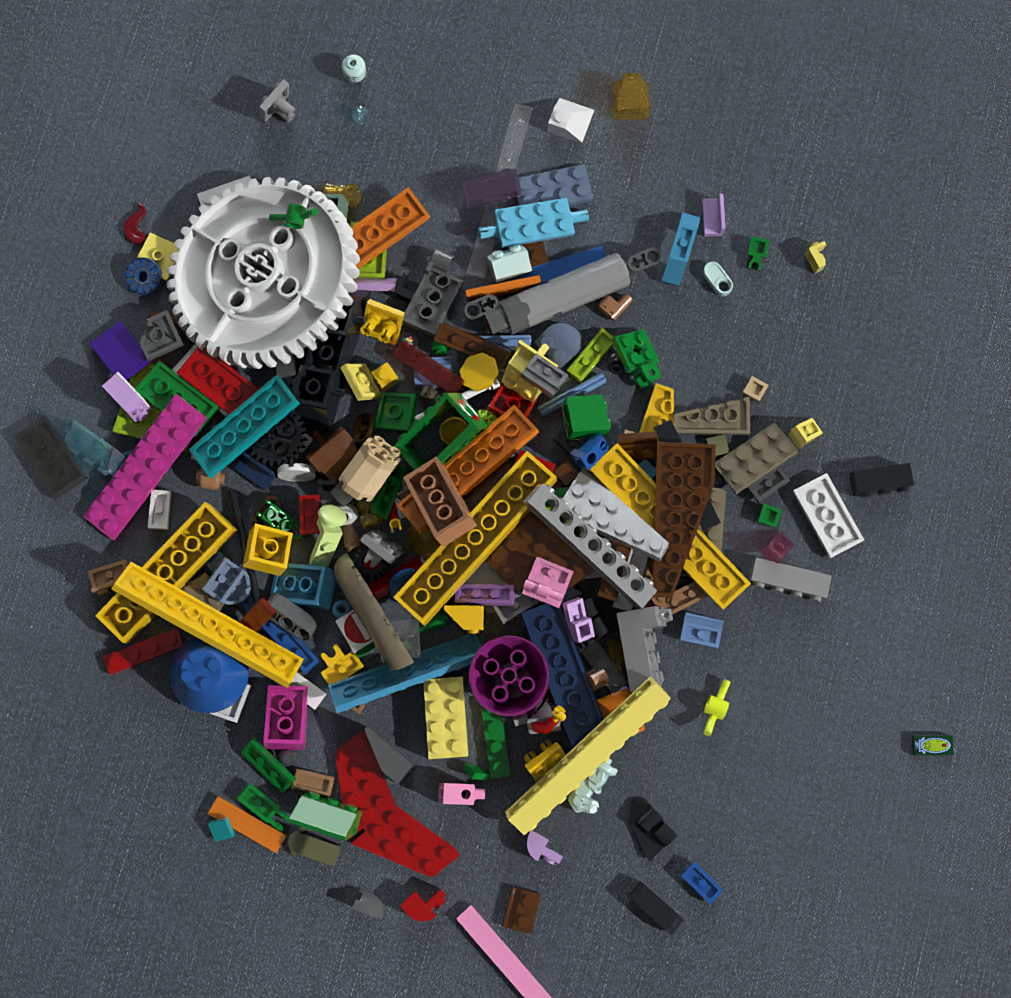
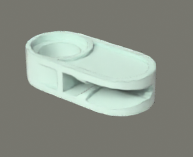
M707 263L703 270V276L717 295H729L733 288L731 279L718 263ZM719 283H727L729 289L727 291H721L719 289Z

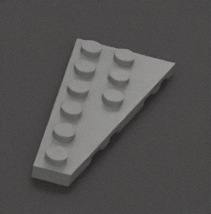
M584 468L581 469L563 497L569 504L568 507L573 512H578L583 517L582 521L587 525H592L598 534L660 562L669 547V543Z

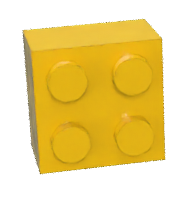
M255 523L249 531L243 567L281 576L287 569L293 533Z

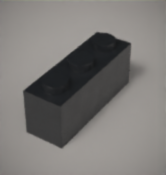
M910 463L853 470L849 474L853 496L859 495L860 498L870 497L872 493H878L879 496L890 494V491L897 490V493L909 491L908 488L914 486Z

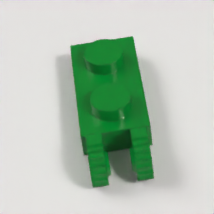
M251 783L245 787L237 800L262 820L270 823L281 832L284 827L272 819L274 815L278 813L284 820L289 822L290 816Z

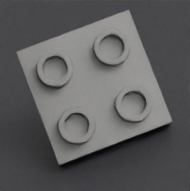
M283 79L272 87V93L268 97L264 96L259 102L260 118L264 122L273 113H277L288 123L295 116L293 113L295 108L286 101L289 96V83Z

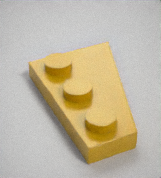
M655 384L639 433L655 432L654 427L669 420L674 425V389Z

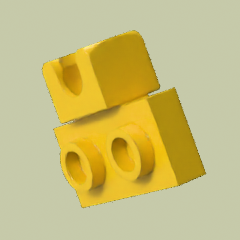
M335 644L333 646L336 652L334 657L329 658L327 654H321V657L329 666L321 672L328 685L351 677L364 668V665L353 651L345 655L338 644Z

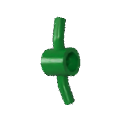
M288 204L286 214H270L269 221L285 222V226L289 228L303 229L305 219L316 216L318 210L312 208L306 211V208L302 205Z

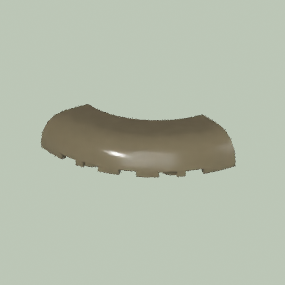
M345 553L337 560L334 566L335 580L385 663L391 670L402 669L414 663L348 554Z

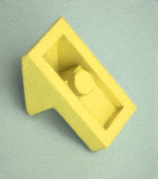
M813 418L795 426L789 432L790 438L798 449L823 434Z

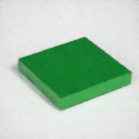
M381 391L375 429L408 432L411 429V424L414 422L418 396L416 394Z

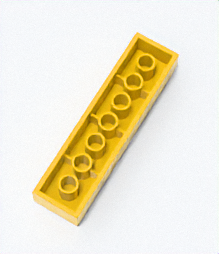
M204 502L142 568L173 586L182 589L235 534L237 529L210 503ZM117 593L95 616L122 643H130L156 614Z

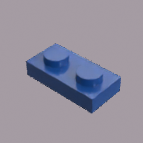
M695 861L680 875L710 905L723 891Z

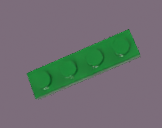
M481 705L490 777L492 779L510 776L503 718L501 715L488 711Z

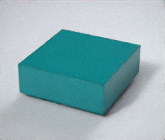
M228 817L210 821L208 824L215 842L233 838L235 835Z

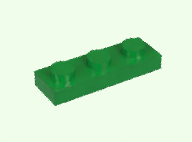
M255 738L241 752L282 794L296 780Z

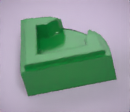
M465 762L462 767L472 779L487 781L490 776L485 770L471 763Z

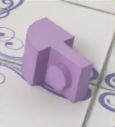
M577 597L563 603L565 619L573 640L580 643L595 637L592 620L586 617L583 598Z
M534 831L528 833L526 844L533 859L538 861L542 854L544 855L543 860L550 864L560 863L563 856L545 847L549 839Z

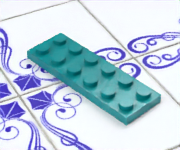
M276 375L189 450L208 477L212 479L300 403L282 379Z

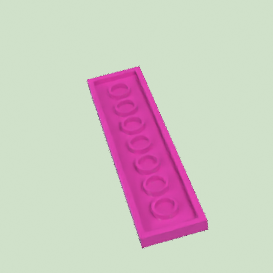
M175 394L83 517L109 538L115 540L206 421L207 417L179 395Z

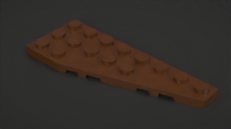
M657 442L654 530L669 543V547L660 562L653 559V587L657 591L652 597H673L715 483L716 444Z

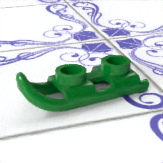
M266 500L269 507L263 515L257 512V516L273 528L286 532L292 528L293 524L299 534L292 535V539L303 538L300 534L298 523L272 502ZM278 513H280L284 517L281 519L278 516ZM276 520L278 525H275L272 521Z

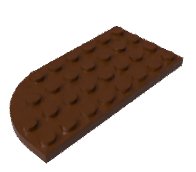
M507 460L462 498L470 513L512 468ZM531 510L486 558V561L508 585H514L515 589L522 592L536 557L574 571L567 589L573 587L594 571L587 562Z

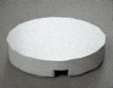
M295 463L293 467H288V464H284L278 467L277 476L286 481H310L316 477V469L311 465Z

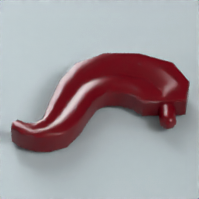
M138 203L139 210L125 221L123 229L127 239L133 244H142L146 241L145 238L149 236L148 233L143 234L137 228L138 223L146 215L145 207Z

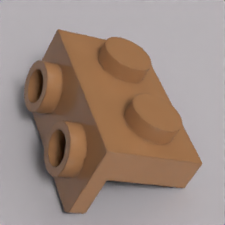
M124 559L87 571L92 586L90 588L91 592L98 594V596L108 594L109 590L112 589L115 582L127 568V560Z

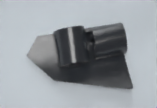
M645 798L632 799L629 822L648 860L651 861L677 837V834L665 823L663 817Z

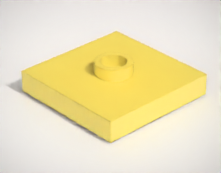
M150 233L137 258L146 257L156 262L162 271V280L168 282L171 276L167 273V270L170 266L176 265L169 258L173 252H179V249L174 243Z
M365 363L344 364L341 367L358 401L379 399L381 397V391Z

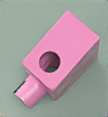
M439 783L438 803L474 805V801H484L485 789H476L474 784ZM462 791H466L465 797L461 796Z

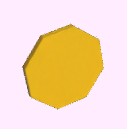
M479 353L465 360L460 369L463 385L478 392L492 387L499 375L495 358Z

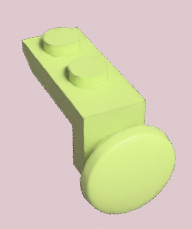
M323 505L318 511L317 525L320 534L310 556L309 564L312 566H329L343 534L340 526L345 524L347 517L341 508L334 505Z

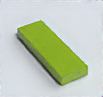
M601 328L566 372L582 383L613 346L611 340L614 337Z

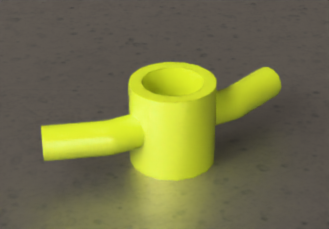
M723 679L717 696L710 695L703 713L709 715L704 729L706 736L712 734L716 719L722 721L728 710L729 702L724 701V697L731 682Z

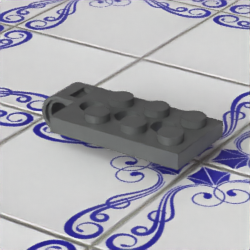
M439 249L435 250L426 268V273L405 311L403 324L435 337L440 323L444 322L463 285V280L448 274L454 261L453 255ZM445 279L448 283L445 286H441L437 281ZM436 294L439 296V300L432 301L429 299V296ZM423 310H429L432 314L428 317H425L421 314V312Z

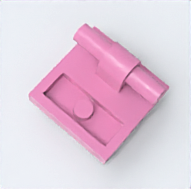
M536 557L529 577L524 583L522 594L560 608L574 571Z

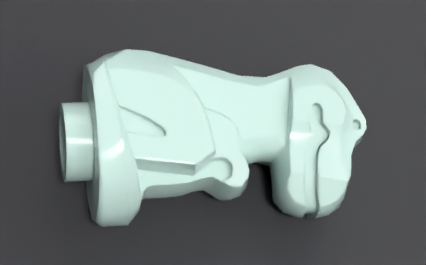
M611 759L599 765L595 769L594 774L585 778L579 788L569 795L568 801L576 813L595 814L598 811L599 803L591 798V795L593 793L601 794V787L605 784L608 777L616 775L618 770L610 765Z

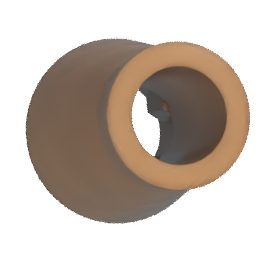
M352 523L341 526L344 549L348 553L357 552L362 547V542Z

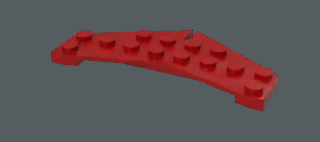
M361 730L336 751L335 757L342 804H353L357 806L358 810L362 811L357 833L362 829L365 832L350 844L429 877L437 875L460 856L455 847L395 804L364 730Z

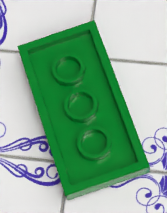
M160 361L135 389L161 412L174 395L177 394L207 417L194 437L198 435L219 410V406Z

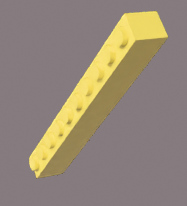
M650 676L505 811L508 820L523 835L533 831L537 823L543 818L548 817L555 806L563 803L570 792L577 790L585 778L592 776L595 769L607 762L614 751L621 749L629 737L636 735L644 723L651 721L659 709L666 707L671 699L666 691Z

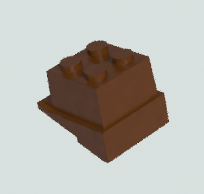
M342 427L326 440L318 431L314 432L312 437L319 446L305 457L306 461L319 473L322 472L335 486L340 482L339 477L358 452L353 445L355 441Z

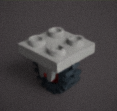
M375 529L364 534L360 540L365 545L358 549V553L355 554L357 559L354 560V563H357L356 569H360L359 573L361 575L365 574L364 577L374 579L385 574L390 569L389 565L401 559L406 552L402 550L400 544L390 541L383 531Z

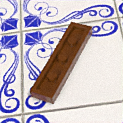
M444 322L440 323L434 337V341L471 356L479 353L487 354L495 358L497 366L503 369L511 354V350Z

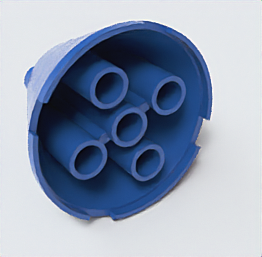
M197 637L190 639L179 648L170 666V684L175 696L189 709L201 713H216L231 707L244 693L249 678V667Z

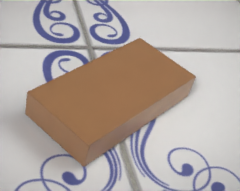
M296 769L294 775L296 780L291 788L306 792H316L328 797L331 796L335 777Z

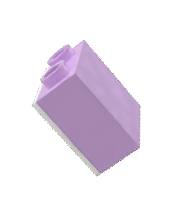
M119 372L102 385L106 392L136 423L148 416V412L152 408Z

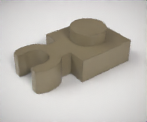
M427 386L423 388L420 394L422 400L432 405H435L437 398L440 397L439 392Z

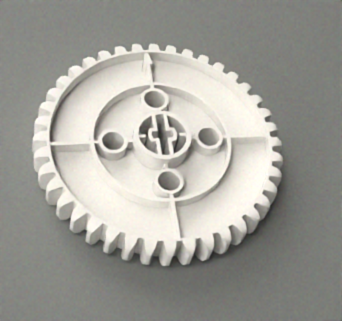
M265 177L261 185L255 178L249 181L248 187H245L242 182L237 183L235 186L236 191L231 192L228 187L223 189V197L221 199L213 195L210 198L212 204L210 207L204 204L199 207L201 212L199 217L191 215L189 221L193 225L190 228L183 227L181 229V233L185 238L184 240L178 239L175 241L174 245L179 249V252H173L169 258L176 265L170 266L167 270V273L173 278L167 282V288L172 292L168 298L169 302L174 305L172 309L173 315L179 319L178 324L180 328L186 332L187 337L193 343H196L198 348L202 350V348L206 347L210 356L213 358L218 356L228 365L236 363L240 368H246L250 364L255 369H260L263 363L267 364L270 368L275 367L277 359H280L284 364H288L291 361V354H294L299 359L304 357L303 348L308 347L311 351L317 349L316 339L319 338L325 342L328 339L325 331L327 329L337 330L338 324L334 320L336 317L340 319L345 318L347 313L342 309L343 305L350 306L353 303V299L348 292L357 291L358 285L353 279L359 277L360 274L359 269L355 266L360 262V256L355 251L358 248V244L352 237L353 230L347 223V219L338 210L334 202L328 200L322 192H316L312 186L307 184L302 186L296 180L288 183L285 178H278L274 183L270 177ZM288 204L302 205L306 208V211L312 208L318 210L316 216L305 219L303 229L289 228L285 226V222L269 221L270 214H286ZM258 268V269L262 270L263 272H265L266 274H268V275L270 274V276L268 277L267 275L263 274L262 272H260L259 270H256V269ZM295 287V290L289 293V291Z

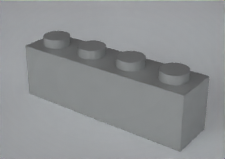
M756 557L752 561L748 581L757 588L767 586L771 587L774 592L783 593V591L791 592L790 595L801 598L804 595L808 596L811 601L821 602V600L828 597L832 576Z

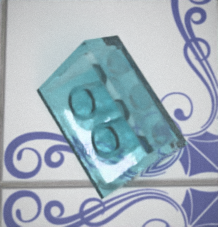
M72 417L69 419L65 442L70 445L68 449L76 455H79V453L83 454V460L90 465L97 464L99 466L97 470L107 476L109 473L114 476L127 457Z

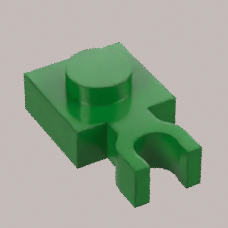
M751 236L747 256H752L753 258L749 262L748 269H751L752 263H757V271L761 270L760 258L766 259L769 239Z

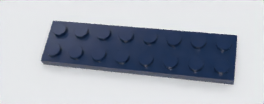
M543 604L520 614L530 641L542 652L548 664V688L555 706L560 705L565 709L566 719L562 721V725L571 749H573L604 719L561 606L556 608L549 604Z

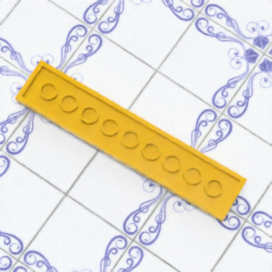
M617 443L589 471L654 529L656 483ZM698 528L683 570L721 610H724L751 583Z
M130 562L112 587L113 591L286 688L291 684L304 660L133 562Z

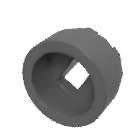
M288 749L282 750L278 755V759L283 765L288 767L295 756V752Z

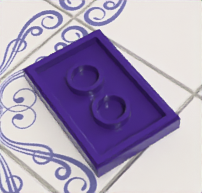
M121 321L90 343L111 373L115 375L119 372L125 380L152 362L147 360L142 348Z

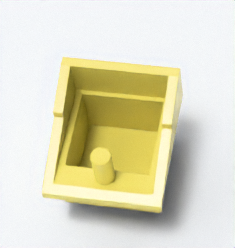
M519 340L514 356L509 361L501 382L507 388L513 389L520 394L523 399L533 403L542 391L521 378L520 375L536 353L558 368L557 364L544 356L549 346L542 344L539 350L536 351Z

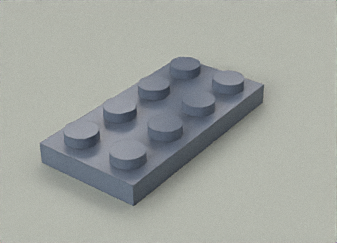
M585 164L513 179L518 206L567 198L569 206L593 201Z

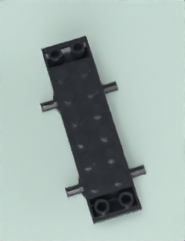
M357 290L355 292H348L353 299V303L350 306L343 305L342 309L347 313L345 318L340 319L336 317L334 320L338 324L337 330L327 329L325 332L328 335V339L325 342L319 338L315 340L317 349L314 351L308 350L305 363L300 365L295 379L283 378L285 380L283 382L286 385L292 386V394L300 403L293 410L296 412V416L299 415L302 418L300 422L303 421L306 424L303 429L330 435L340 398L344 397L345 389L343 388L346 378L341 367L344 364H351L362 324L365 325L366 323L364 314L371 291Z

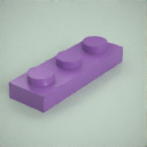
M463 584L455 593L456 605L514 606V585Z

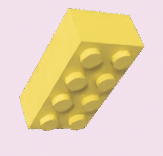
M463 677L426 680L423 683L428 759L467 757L468 742Z

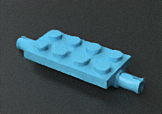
M567 198L496 209L494 211L496 223L493 226L478 227V234H480V240L490 237L499 238L502 248L517 244L574 236L573 223L589 221V215H586L588 213L587 209L571 212Z

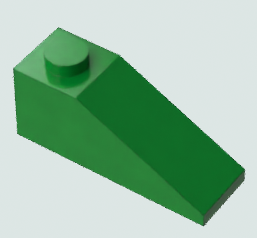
M398 464L378 494L371 501V512L383 520H387L407 469L401 464Z

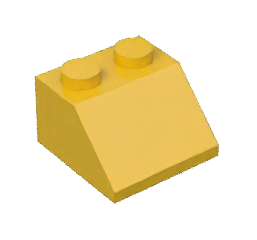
M444 605V610L463 630H468V633L474 634L479 633V630H483L484 605Z

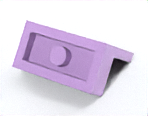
M723 193L719 194L718 198L702 199L704 237L723 236L726 228Z

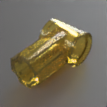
M351 183L346 186L326 184L324 186V194H343L349 206H358L362 201L360 189L356 184ZM356 193L354 197H349L350 194Z

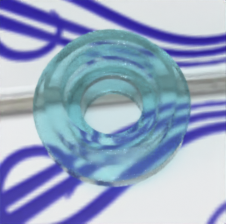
M357 106L351 111V117L356 123L361 124L368 121L369 113L365 108Z

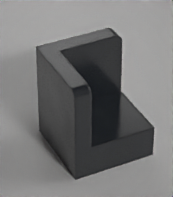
M403 273L394 290V295L396 298L409 304L420 284L409 279L408 275Z

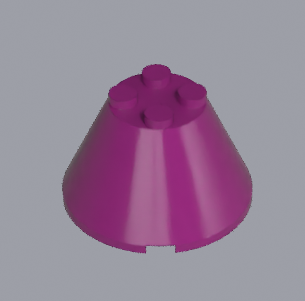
M503 636L490 640L477 651L470 665L469 682L473 695L485 709L501 716H517L530 711L542 700L549 683V668L544 655L532 642L518 636Z

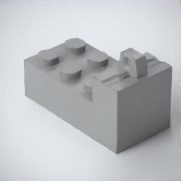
M653 606L617 613L630 692L635 691L650 676L662 687L664 678L662 671H659L658 667L660 656L658 651L656 652L655 650L657 639L652 629L666 627V622L673 620L671 609Z

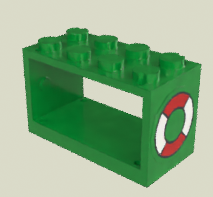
M443 393L437 398V403L433 407L427 408L423 413L424 416L420 420L418 419L410 426L411 429L407 433L400 435L397 439L398 442L394 447L400 450L401 455L414 470L427 463V461L413 444L452 406L470 425L437 456L443 465L489 427L460 393Z

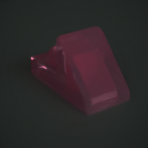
M780 531L761 553L769 561L778 564L794 546V543Z

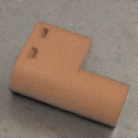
M626 293L617 302L611 296L606 295L599 303L598 309L609 319L615 321L633 300Z

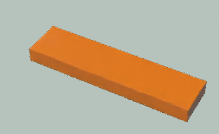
M540 275L466 290L467 302H472L486 295L497 297L525 291L541 284Z
M220 796L216 798L208 812L209 815L216 819L228 817L233 829L275 853L278 852L287 836Z

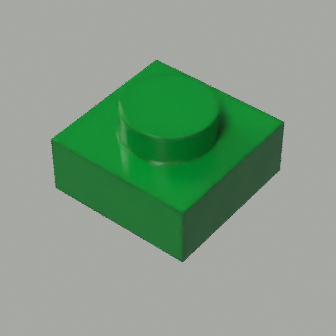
M763 504L757 523L774 529L777 528L782 509Z

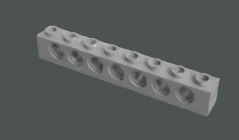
M547 484L537 485L522 503L635 608H643L657 591L653 587V582L646 577L643 578L639 574L640 571L632 564L629 565L622 553L619 551L615 552L607 539L599 537L596 534L597 530L592 525H587L582 521L583 517L578 512H573L563 498H558L554 494L555 491ZM547 500H549L552 504V508L550 510H547L545 507V502ZM562 513L566 516V522L564 524H562L559 519ZM575 527L580 529L579 537L574 535ZM590 540L594 542V549L592 551L588 547ZM605 553L608 555V562L606 564L602 560ZM618 567H621L622 569V575L620 577L617 575L616 572ZM632 580H635L636 582V588L634 590L631 588Z

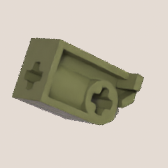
M304 827L299 828L290 835L288 844L292 856L296 857L297 854L331 866L336 864L342 845L305 833L306 828Z

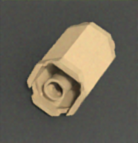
M380 436L368 438L339 477L340 483L342 481L344 483L342 486L343 490L357 500H362L364 497L367 498L366 501L371 502L401 461L399 457L401 454L400 450L386 443Z

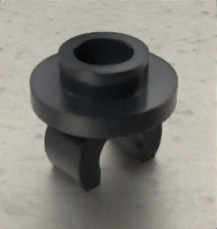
M612 354L611 360L608 361V369L613 373L624 372L625 369L621 360L615 358V354Z

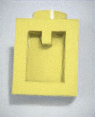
M825 241L821 243L814 242L808 246L809 249L805 253L815 274L822 271L826 265L823 254L819 253L826 246Z

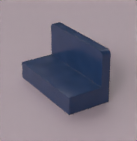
M242 452L243 457L235 469L267 491L277 475L265 465L256 461L247 452Z

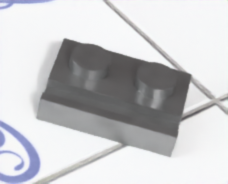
M536 353L524 371H522L520 377L553 398L566 381L568 374Z

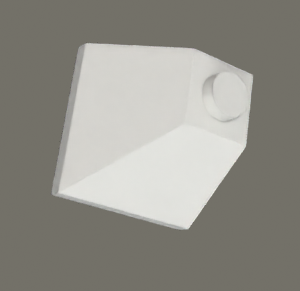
M559 98L548 122L547 132L582 144L594 110Z

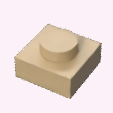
M752 376L742 394L759 403L769 385Z

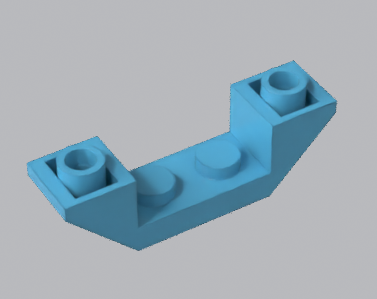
M682 213L661 282L680 286L700 217Z

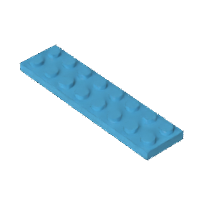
M469 633L410 655L414 663L405 668L391 670L387 664L329 684L328 688L336 712L347 711L355 706L366 704L369 701L385 697L388 694L404 690L407 687L470 665L475 654L482 647L476 633Z

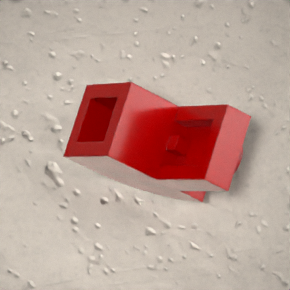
M440 889L426 902L415 890L400 907L408 916L416 921H429L437 916L433 908L436 907L438 909L446 901L444 899L446 893Z

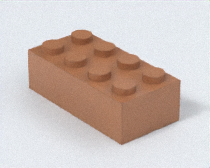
M437 457L403 477L431 532L443 547L477 526L446 467Z

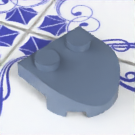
M566 323L551 325L534 341L539 347L542 344L549 346L545 354L558 365L559 369H562L581 349V335L574 326Z
M226 557L223 558L202 587V590L214 599L228 605L237 604L245 600L251 589L247 572Z

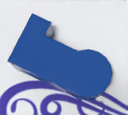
M595 433L588 438L587 442L579 450L574 449L570 455L577 466L589 471L604 456L609 446L601 433Z

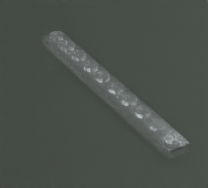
M517 103L514 105L480 227L493 226L496 223L494 211L506 206L533 107ZM477 234L466 276L485 280L489 266L487 256L492 255L496 237L480 240V234Z

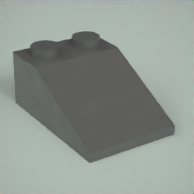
M366 727L364 729L379 766L382 772L385 773L383 778L390 784H399L414 767V764L374 730Z

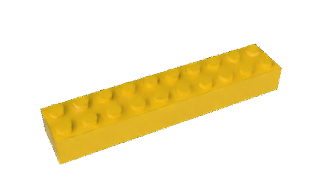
M526 451L471 512L477 526L443 547L441 545L393 598L426 626L530 511L522 502L539 484H547L552 487L557 481V477Z

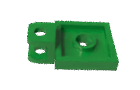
M645 329L616 336L611 340L626 373L633 372L632 376L638 387L650 386L653 384V380L661 377L657 366L660 361ZM634 348H636V349L638 350L639 355H638L637 352H634V351H633ZM641 377H644L646 382H643L641 380Z

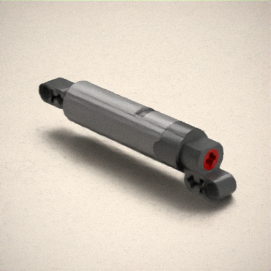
M652 247L632 255L624 262L619 254L614 253L551 279L546 284L534 286L501 301H498L494 295H486L466 304L463 309V315L469 321L484 317L491 335L506 329L513 335L557 316L558 313L563 314L629 286V273L635 274L654 266L661 260L662 255L659 249ZM648 253L655 255L656 259L654 262L648 259ZM642 259V263H640L636 267L631 266L632 262H637ZM487 300L494 303L492 309L487 306L482 309L484 313H481V306L485 305ZM467 308H476L477 315H468Z

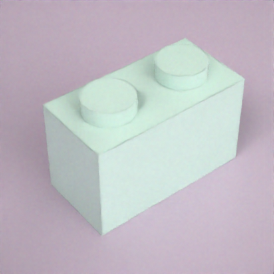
M513 245L508 250H498L493 252L492 255L487 256L492 277L496 282L532 271L527 249L523 245Z

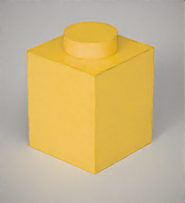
M388 362L371 372L372 377L382 392H386L399 383L397 375Z

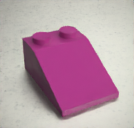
M268 685L263 741L266 749L305 750L308 686H289L286 688L285 686Z

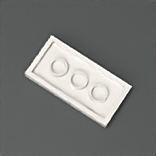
M827 473L792 491L829 559L864 541Z

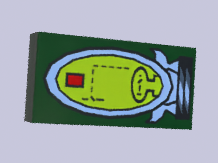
M953 735L912 736L913 756L954 755Z

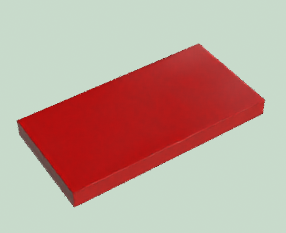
M197 347L176 372L229 415L259 390L218 356L215 358L210 356L206 347L202 348V350Z

